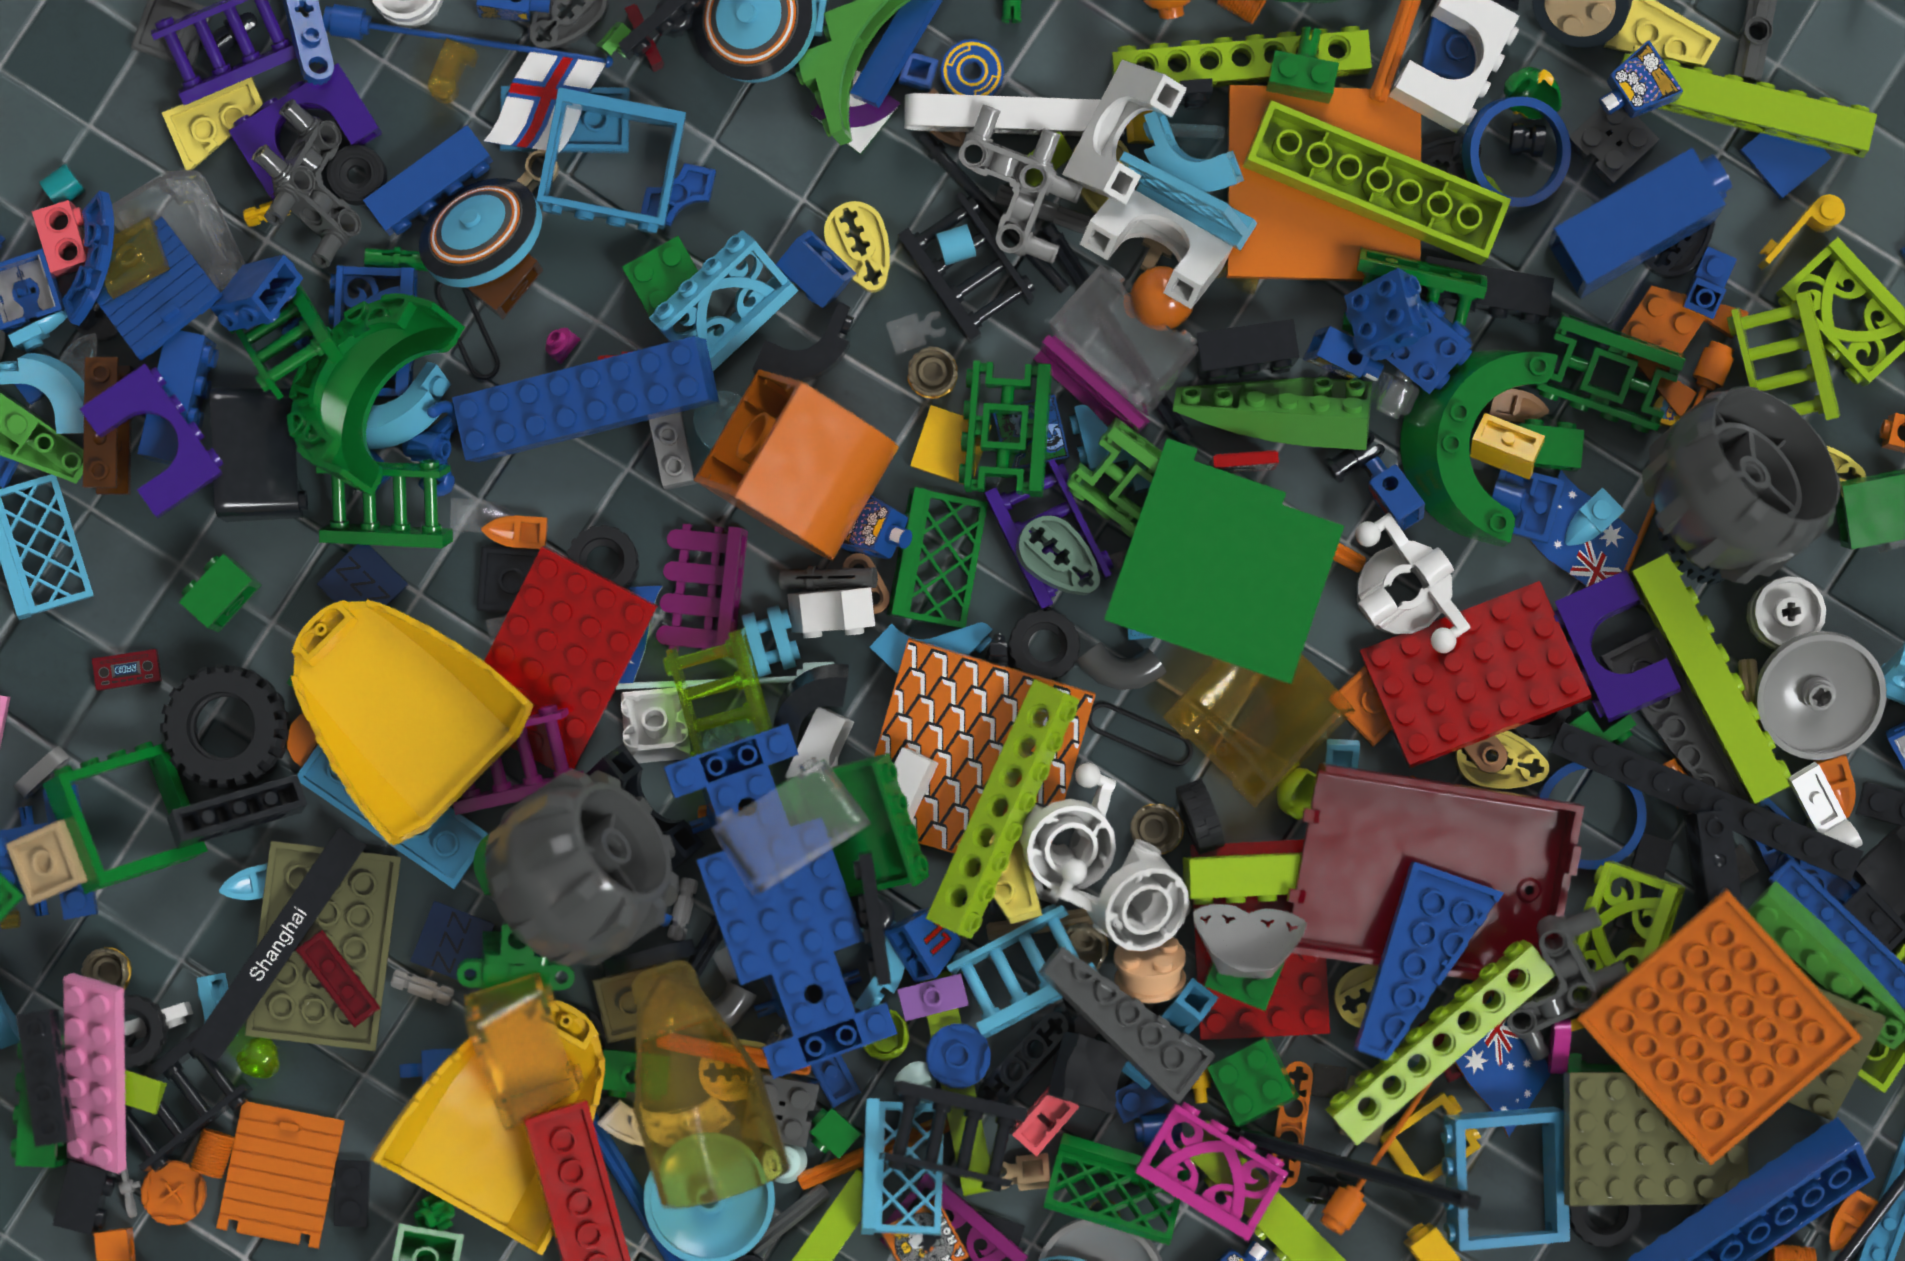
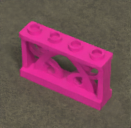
M1183 1102L1181 1107L1174 1104L1133 1171L1249 1241L1266 1209L1288 1175V1172L1282 1169L1285 1163L1269 1153L1266 1158L1254 1152L1257 1146L1241 1136L1237 1141L1227 1136L1226 1133L1229 1129L1214 1119H1211L1209 1124L1198 1118L1200 1111L1186 1102ZM1187 1122L1194 1128V1135L1187 1138L1181 1131V1141L1186 1147L1179 1149L1172 1140L1171 1131L1177 1123ZM1203 1129L1221 1140L1202 1142ZM1163 1140H1165L1168 1147L1174 1153L1164 1159L1156 1168H1153L1149 1163ZM1235 1149L1252 1158V1160L1245 1162L1241 1166ZM1223 1152L1231 1170L1233 1185L1216 1184L1206 1189L1201 1196L1197 1195L1194 1192L1198 1184V1173L1189 1158L1203 1153ZM1182 1161L1188 1167L1191 1174L1187 1181H1180L1177 1178V1173L1180 1170H1184L1180 1165H1177ZM1259 1167L1267 1172L1269 1177L1268 1185L1263 1190L1256 1192L1245 1190V1182L1254 1184L1260 1180L1251 1177V1170ZM1218 1191L1233 1192V1198L1225 1195L1226 1202L1221 1205L1215 1201V1194ZM1245 1196L1261 1199L1247 1223L1241 1222Z

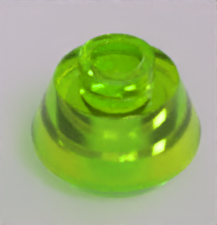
M260 1037L251 1039L236 1055V1062L240 1070L249 1076L264 1079L273 1076L279 1071L278 1048L271 1039Z

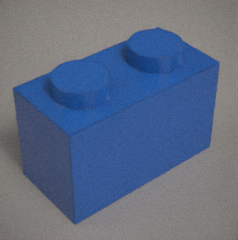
M811 230L797 237L776 263L786 278L796 283L805 292L807 298L821 308L833 302L857 274Z

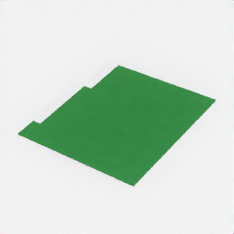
M1167 438L1104 620L1291 684L1344 525L1282 505L1287 492L1196 462L1194 458L1198 448Z

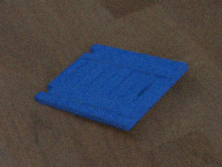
M162 216L154 222L158 227L155 231L150 233L147 229H144L111 255L104 284L96 299V302L140 361L155 352L164 342L197 316L202 315L216 304V301L223 297Z

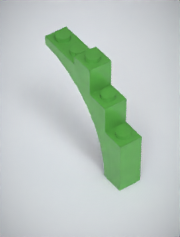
M856 0L825 12L827 25L823 26V30L828 42L808 49L798 62L799 66L795 67L800 84L806 85L815 94L819 107L821 109L824 108L826 118L822 119V123L827 136H833L840 145L852 142L849 122L850 91L856 69L864 51L880 27L898 9L911 0Z

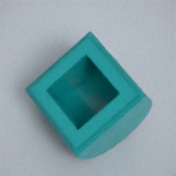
M66 163L39 182L54 204L67 200L71 202L86 191Z

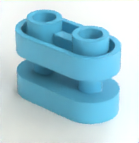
M779 605L766 608L769 618L759 621L756 620L754 612L741 615L759 677L772 674L769 664L781 661L783 669L787 670L797 667L795 660L801 659L796 640L789 641L786 629L792 628L787 609L781 611ZM772 630L778 649L766 652L761 633Z

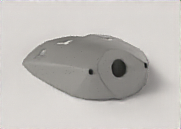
M1218 904L1203 906L1193 911L1195 926L1217 971L1223 975L1257 979L1272 977L1292 953L1304 935L1307 925L1300 917L1275 909H1261L1248 914L1236 906ZM1208 915H1211L1207 924L1200 919V917L1206 918ZM1222 915H1225L1227 918L1235 917V920L1227 924ZM1261 920L1268 922L1274 920V922L1268 928L1264 923H1261ZM1286 923H1290L1291 926H1298V928L1289 932Z

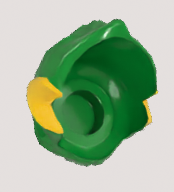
M1525 67L1517 72H1513L1506 79L1503 89L1505 97L1535 98L1546 103L1556 112L1560 111L1562 103L1560 88L1553 75L1547 70ZM1510 107L1513 114H1520L1526 119H1541L1544 117L1531 107Z

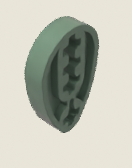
M1041 516L1029 522L1020 532L1016 544L1018 560L1022 567L1036 579L1054 589L1077 595H1088L1099 586L1100 576L1096 561L1083 538L1067 521L1056 516ZM1040 530L1043 533L1040 539L1045 543L1051 540L1054 543L1052 549L1055 553L1059 554L1062 551L1066 553L1064 560L1067 562V565L1064 563L1056 565L1053 562L1056 556L1052 552L1045 555L1041 551L1044 547L1041 542L1031 543L1029 539L1032 535L1028 531L1035 532ZM1077 573L1080 575L1088 573L1091 576L1088 580L1091 587L1087 584L1083 587L1079 586L1080 578Z

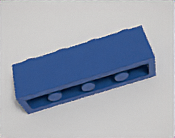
M466 125L363 201L389 236L393 233L400 235L411 227V220L420 214L422 216L430 214L438 207L436 202L446 195L450 198L464 188L463 183L473 176L476 179L484 175L490 169L489 164L493 160L469 126Z

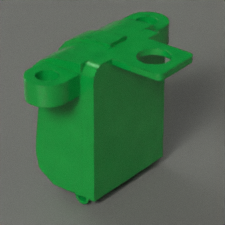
M507 923L502 924V932L483 931L481 959L468 958L461 961L457 967V978L463 986L482 988V996L507 997V999H522V997L547 998L548 990L568 989L575 980L574 969L571 965H559L548 961L524 942H521L511 931ZM472 968L477 973L473 977H467L464 972ZM559 971L567 973V977L563 980L557 979L555 975Z

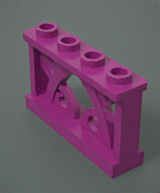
M927 1173L915 1186L920 1193L926 1186L931 1191L935 1189V1182ZM942 1181L941 1205L944 1210L948 1209L953 1212L954 1219L951 1222L953 1228L957 1229L966 1222L973 1226L967 1237V1250L973 1261H1001L1005 1257L1012 1261H1025L1029 1255L1010 1239L1008 1240L1003 1233L994 1228L976 1209ZM911 1191L900 1205L909 1213L912 1209L908 1208L917 1196ZM935 1195L929 1200V1202L934 1200ZM896 1209L883 1225H888L902 1218L903 1215ZM881 1236L879 1240L888 1248L885 1240ZM977 1239H984L987 1242L985 1250L979 1249L980 1253L984 1255L982 1258H979L974 1250L973 1244Z

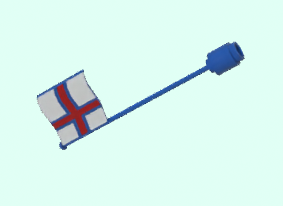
M334 4L333 7L326 6L323 14L326 32H330L331 36L362 40L364 34L369 35L370 29L529 53L512 81L496 124L483 141L487 143L533 150H546L558 88L590 93L605 66L609 68L613 64V59L609 55H607V58L372 23L371 16L366 15L365 8ZM567 108L559 154L574 134L582 110Z

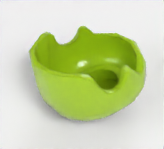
M1296 768L1288 772L1280 780L1276 797L1278 806L1284 813L1296 820H1302L1303 809H1310L1316 774L1306 768Z
M891 1009L889 1011L897 1034L862 1046L872 1058L881 1061L899 1057L906 1049L910 1039L906 1021L897 1011Z

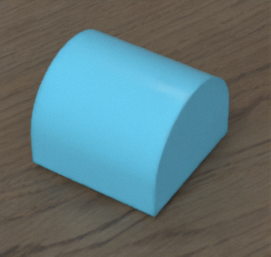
M967 224L936 234L945 266L976 256L974 243Z

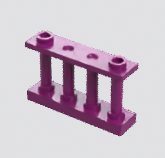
M557 705L545 706L538 709L539 714L528 717L520 737L516 740L525 778L522 779V784L512 786L511 781H507L500 756L490 766L494 781L492 790L481 792L479 787L476 788L474 782L461 795L462 797H459L453 803L455 815L522 801L526 796L536 792L562 773L571 770L572 767L569 768L557 722V720L563 719L569 714L568 708L558 709ZM541 723L545 724L556 771L553 772L554 777L542 779V775L537 773L526 728L527 726Z

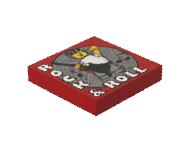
M1276 450L1217 454L1212 457L1209 466L1228 473L1274 470L1279 464V456Z

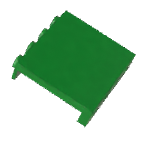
M889 753L790 777L775 786L790 827L821 816L849 897L857 896L858 893H864L862 880L856 881L853 861L859 860L858 855L861 851L872 850L878 891L909 883L914 887L929 877L928 862L926 857L922 855L918 843V832L911 822L907 798L901 792L897 780V768L891 762Z

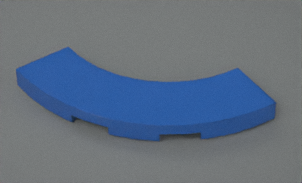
M101 190L97 192L82 210L85 227L84 246L88 247L85 265L79 266L70 289L62 299L69 322L80 326L92 309L101 291L113 250V207L109 193Z

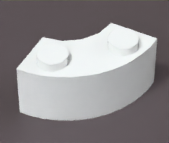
M871 587L840 588L787 594L792 625L791 632L803 633V638L822 637V631L845 630V635H857L864 633V627L875 626Z

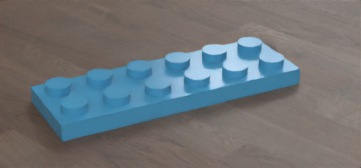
M317 745L297 774L300 783L388 843L351 799L342 781L330 767V762L323 749ZM449 807L429 829L395 846H391L451 888L456 889L474 862V854L478 844L489 833L462 814L455 815L454 809Z

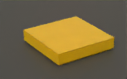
M931 405L910 467L959 483L960 464H966V451H961L962 432H968L969 420H964L962 415ZM978 437L976 438L974 477L983 454L980 448L981 438Z

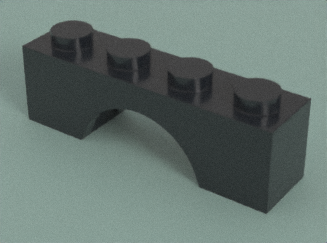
M623 744L604 756L586 773L590 776L598 770L620 780L621 789L635 798L641 796L646 800L641 787L643 768ZM654 809L650 813L663 835H670L675 849V856L671 858V871H674L696 853L704 843L696 833L693 834L692 828L685 819L671 820L661 816Z

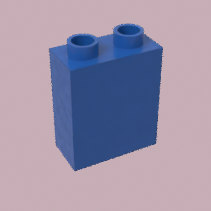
M1691 148L1554 227L1548 246L1581 299L1713 223L1726 205L1723 199L1727 197L1726 192L1732 189V183L1722 164L1714 154L1700 161L1694 149Z

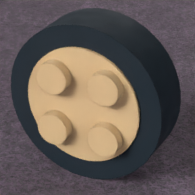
M1532 0V6L1538 23L1549 36L1565 45L1586 48L1601 45L1619 33L1626 22L1633 0Z

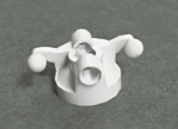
M1387 513L1376 522L1365 521L1360 523L1356 528L1355 537L1361 545L1365 547L1376 545L1380 540L1381 531L1384 529L1393 542L1392 546L1376 552L1365 563L1356 582V597L1363 616L1376 629L1391 635L1413 634L1429 627L1443 613L1453 624V627L1450 629H1436L1431 636V645L1440 653L1452 651L1456 645V638L1471 627L1451 601V573L1454 572V568L1448 558L1438 547L1433 550L1431 547L1416 541H1408L1390 513ZM1413 572L1420 580L1423 588L1419 589L1418 596L1415 599L1402 601L1398 604L1399 607H1397L1384 587H1390L1397 575Z
M1086 762L1081 764L1076 769L1075 774L1077 783L1084 788H1092L1098 785L1091 805L1088 802L1073 799L1053 802L1045 808L1035 804L1023 825V832L1019 842L1023 847L1024 860L1035 876L1033 879L1038 899L1051 904H1056L1059 899L1056 894L1064 880L1061 870L1066 861L1072 858L1079 859L1086 865V878L1081 883L1074 884L1073 886L1079 890L1086 889L1100 880L1113 861L1116 850L1115 836L1105 815L1110 803L1111 794L1116 786V780L1101 775L1100 769L1093 763ZM1072 827L1075 829L1070 839L1069 848L1066 844H1051L1054 837L1060 831Z
M1140 839L1135 840L1122 868L1109 878L1101 891L1100 898L1073 887L1074 884L1081 883L1087 875V868L1084 862L1073 858L1066 861L1062 866L1061 873L1064 880L1056 894L1059 898L1085 909L1093 921V928L1098 932L1110 937L1116 944L1126 950L1146 951L1159 947L1168 941L1184 923L1185 917L1188 916L1192 908L1186 886L1160 856L1161 850Z

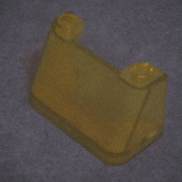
M540 972L464 996L466 1023L470 1039L506 1131L522 1126L524 1120L545 1112L580 1090V1083L585 1082L580 1064H573L572 1060L568 1059L551 1013L550 1003L555 1002L554 993L550 983L544 984Z

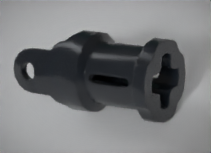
M246 12L240 16L247 34L256 28L258 20L253 13ZM227 19L223 21V26L212 33L216 43L219 42L217 46L221 54L237 44Z
M1370 432L1368 433L1367 447L1373 443L1375 438ZM1377 444L1369 450L1345 449L1332 459L1328 457L1324 462L1334 479L1341 483L1344 481V477L1359 467L1363 469L1367 462L1375 457H1381L1385 447L1382 444Z
M1308 1176L1306 1180L1309 1182L1323 1183L1327 1188V1195L1323 1198L1308 1197L1305 1201L1311 1204L1327 1205L1339 1186L1346 1188L1347 1185L1355 1187L1357 1182L1337 1180V1177ZM1364 1185L1360 1190L1362 1194H1364Z

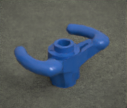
M441 401L428 408L427 414L431 418H436L442 413H447L448 415L429 430H424L414 438L402 443L403 453L406 457H410L411 461L419 462L421 460L434 459L439 460V465H448L447 458L451 453V443L449 440L452 432L458 426L453 402ZM451 472L441 478H436L439 481L437 497L444 496L453 490L455 478ZM421 478L418 485L424 491L423 478Z

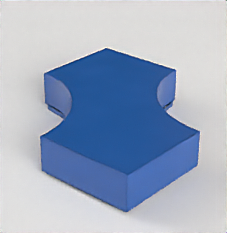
M684 163L680 174L674 180L665 226L672 227L675 217L686 206L697 202L710 203L716 170ZM646 187L640 214L657 217L662 187Z

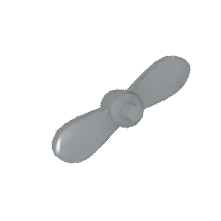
M126 1164V1170L121 1172L123 1181L119 1182V1190L122 1195H125L127 1214L130 1218L137 1216L133 1192L135 1188H139L142 1185L141 1181L133 1182L132 1179H129Z

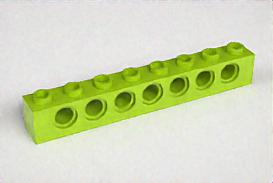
M1347 26L1341 28V32L1328 33V29H1320L1322 35L1320 36L1316 57L1322 60L1338 62L1337 77L1370 73L1372 63L1368 30H1360L1359 26ZM1314 30L1310 31L1309 40H1311ZM1289 31L1278 33L1277 38L1264 39L1262 34L1246 36L1244 41L1233 42L1231 37H1221L1214 39L1213 43L1201 44L1200 40H1188L1181 42V46L1169 47L1168 43L1151 44L1149 49L1137 50V47L1132 45L1117 48L1118 52H1112V76H1114L1120 62L1125 60L1136 65L1143 61L1149 62L1153 66L1154 71L1165 74L1178 83L1182 80L1212 78L1213 88L1229 85L1268 83L1271 64L1265 60L1264 53L1269 50H1277L1296 54L1301 36H1296V32ZM1331 45L1341 46L1344 49L1345 56L1333 58L1328 52V47ZM1237 53H1243L1248 57L1249 64L1239 67L1233 63L1232 56ZM1204 56H1211L1215 58L1218 66L1211 70L1202 67L1200 59ZM1172 59H1180L1184 62L1186 68L1182 72H1173L1169 68L1168 62Z
M1036 679L1033 680L926 916L927 920L970 939L973 938L974 933L980 928L983 913L988 902L995 895L997 882L1002 872L1008 866L1012 849L1022 835L1026 818L1034 808L1036 796L1042 783L1049 775L1050 765L1054 756L1063 744V736L1069 723L1076 716L1079 699ZM1049 715L1048 721L1044 725V720ZM1035 745V750L1033 754L1030 755V751L1032 747ZM1019 776H1021V781L1017 785V780ZM1008 805L1007 812L1003 815L1004 808ZM994 835V841L990 845V839ZM981 865L980 872L976 875V870ZM967 895V900L963 905V899Z
M1524 939L1520 942L1512 943L1505 949L1504 956L1496 963L1486 965L1479 972L1480 977L1472 984H1466L1459 988L1451 1002L1446 1006L1442 1005L1436 1008L1430 1014V1020L1423 1026L1410 1030L1404 1037L1405 1041L1394 1050L1388 1060L1379 1059L1380 1063L1373 1069H1367L1360 1073L1354 1081L1355 1084L1346 1092L1341 1091L1330 1100V1106L1325 1110L1349 1139L1358 1146L1556 975L1555 972L1546 964L1544 958L1532 944ZM1518 968V978L1508 983L1507 976L1509 972ZM1489 990H1494L1492 1001L1483 1004V995ZM1469 1011L1468 1021L1463 1025H1458L1459 1015ZM1438 1033H1444L1443 1043L1439 1046H1433V1038ZM1419 1054V1063L1415 1067L1408 1068L1409 1058L1412 1055ZM1388 1076H1395L1393 1086L1383 1089V1081ZM1370 1097L1369 1106L1364 1110H1358L1359 1101L1362 1098Z

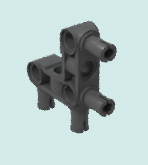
M291 99L282 106L279 114L293 125L298 131L299 136L285 160L277 156L267 144L257 149L252 156V160L257 162L272 177L271 181L275 198L264 215L265 219L272 225L279 226L284 223L291 210L321 238L319 245L311 256V260L316 266L326 268L330 266L338 249L344 248L350 238L360 232L362 227L359 215L342 198L338 199L330 192L321 180V172L327 162L334 158L341 144L342 133L340 128L333 121H322L319 117H312L294 99Z
M1591 907L1569 918L1566 916H1546L1537 924L1538 941L1543 958L1547 965L1552 966L1556 976L1554 981L1542 986L1506 1017L1509 1030L1518 1038L1523 1039L1535 1061L1544 1059L1550 1054V1049L1540 1031L1541 1029L1585 1011L1602 996L1604 989L1615 985L1628 974L1622 960L1597 971L1591 970L1576 942V936L1602 926L1595 907ZM1550 933L1560 934L1557 938L1554 939L1546 938V936ZM1579 986L1587 987L1586 990L1581 992L1574 991ZM1520 1012L1527 1013V1015L1522 1018H1517L1514 1016L1515 1014Z

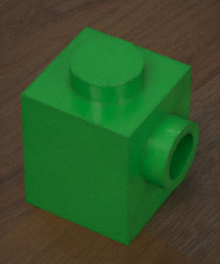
M833 1107L828 1112L822 1108L811 1120V1124L814 1126L810 1131L814 1136L811 1142L824 1154L830 1150L837 1158H840L861 1135V1132Z

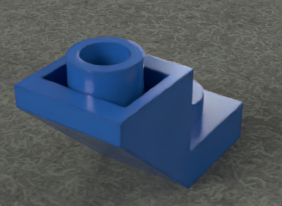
M1707 246L1693 275L1683 307L1714 319L1727 290L1724 289L1737 259Z

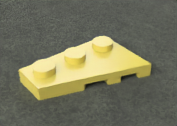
M1633 0L1624 26L1616 36L1606 42L1604 47L1631 53L1637 51L1644 43L1650 40L1662 59L1704 67L1720 37L1656 0Z
M253 77L187 105L181 104L162 112L188 173L231 137L229 130L234 128L233 123L245 115L251 117L261 111L260 107L264 103Z
M994 835L990 839V845L994 841ZM1018 840L1009 856L1008 866L1002 872L997 882L993 897L1011 924L1042 915L1032 871L1024 860L1023 847ZM981 865L977 868L976 875L980 872Z

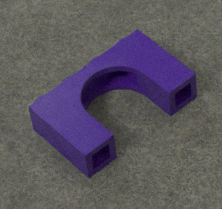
M338 63L334 65L333 74L326 84L323 83L319 86V84L313 85V83L300 81L288 89L289 94L279 100L277 98L268 100L260 107V112L251 117L245 115L233 123L234 128L229 130L247 162L273 200L275 195L271 181L272 177L257 162L252 160V156L258 148L267 144L277 156L285 160L280 148V134L287 120L279 114V111L287 101L294 99L304 110L318 109L329 113L335 118L351 145L363 146L383 134ZM321 67L316 73H324L325 67Z
M144 364L79 409L100 438L130 418L141 414L157 415L172 424L178 437V451L174 461L165 471L137 489L155 517L160 518L223 475L219 467L224 463L213 448L208 451L204 448L200 440L205 436L195 422L187 424L181 415L186 409L176 395L168 397L162 386L167 383L157 368L149 370L146 364Z
M1627 570L1554 601L1558 609L1554 611V618L1556 622H1559L1562 629L1566 627L1571 638L1567 642L1574 657H1579L1584 669H1581L1588 688L1592 686L1597 698L1593 699L1592 702L1599 718L1606 716L1608 722L1611 723L1681 692L1680 685L1667 658L1633 673L1618 674L1603 668L1593 656L1592 639L1599 625L1606 619L1641 604Z

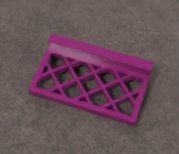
M1048 335L1042 341L1041 350L1033 358V361L1037 365L1038 363L1051 364L1052 378L1078 402L1088 406L1107 427L1117 417L1140 434L1150 423L1141 412L1055 335L1053 337Z

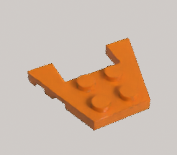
M1651 286L1621 332L1682 354L1703 321L1732 339L1734 336H1731L1727 317L1732 316L1731 310L1734 307L1720 304L1714 319H1711L1683 307L1686 294ZM1740 309L1742 317L1748 316L1749 313ZM1631 353L1627 354L1629 357L1638 359L1637 369L1649 381L1656 366L1666 370L1670 368ZM1662 377L1656 388L1657 394L1662 396L1680 417L1697 394V392L1678 380L1674 382Z

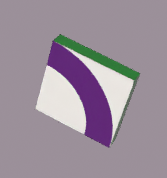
M857 69L855 72L852 87L854 86L855 82L861 74ZM850 94L849 122L852 142L847 143V145L861 155L897 111L900 103L887 94L881 106L877 108L853 98ZM817 105L810 116L823 126L822 119L826 118L824 108L821 109Z

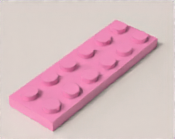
M71 973L63 977L64 1043L76 1140L66 1142L67 1158L119 1174L126 1170L124 988Z

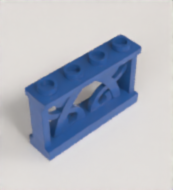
M337 265L336 274L332 273L330 278L331 293H335V305H330L329 324L335 327L344 319L343 313L346 312V306L352 308L363 301L369 304L380 300L381 295L400 293L417 297L418 272L414 268L404 267L379 268ZM374 278L400 279V286L391 287L379 292ZM355 279H363L371 286L373 295L367 298L365 291L358 288L359 296L356 299H352L348 295V286ZM414 360L403 366L389 379L396 381L395 388H382L376 398L396 399L402 395L413 382Z

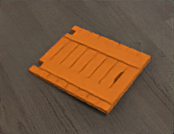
M250 1101L243 1104L239 1114L235 1134L236 1140L233 1144L216 1229L227 1231L229 1220L238 1221L236 1233L299 1245L301 1234L310 1235L308 1247L319 1249L345 1120Z

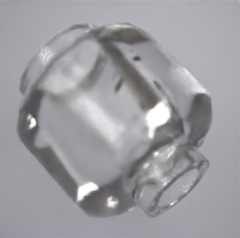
M1396 369L1395 374L1384 373L1381 375L1372 395V400L1377 404L1376 410L1399 419L1400 415L1410 414L1420 389L1408 376L1399 369Z

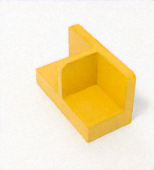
M1484 413L1472 438L1470 456L1525 479H1530L1533 474L1534 462L1543 446L1545 436Z

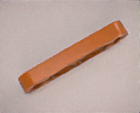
M1293 1061L1285 1067L1288 1074L1290 1071L1294 1072L1297 1066L1302 1067V1072L1307 1074L1306 1080H1300L1299 1090H1305V1096L1299 1095L1300 1098H1298L1302 1104V1112L1299 1116L1291 1118L1286 1115L1284 1106L1278 1108L1274 1137L1280 1138L1282 1133L1292 1131L1298 1137V1144L1304 1145L1313 1072L1306 1063ZM1288 1159L1287 1167L1290 1171H1293L1292 1177H1286L1285 1182L1280 1186L1281 1188L1291 1187L1297 1182L1301 1161Z

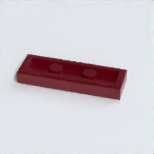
M323 930L296 949L354 1028L381 1008Z

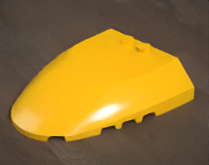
M342 600L323 608L301 629L292 649V654L294 655L293 676H291L293 688L303 714L309 721L316 736V742L323 749L330 762V767L342 781L351 799L381 836L393 846L429 829L520 737L534 706L504 677L454 640L407 614L371 600L357 602Z
M533 998L515 1003L502 1010L472 1034L429 1076L392 1123L370 1159L542 1256L553 1236V1230L522 1119L585 1099L588 1101L592 1120L594 1121L596 1109L600 1103L605 1073V1057L602 1052L598 1031L585 1014L559 1000Z

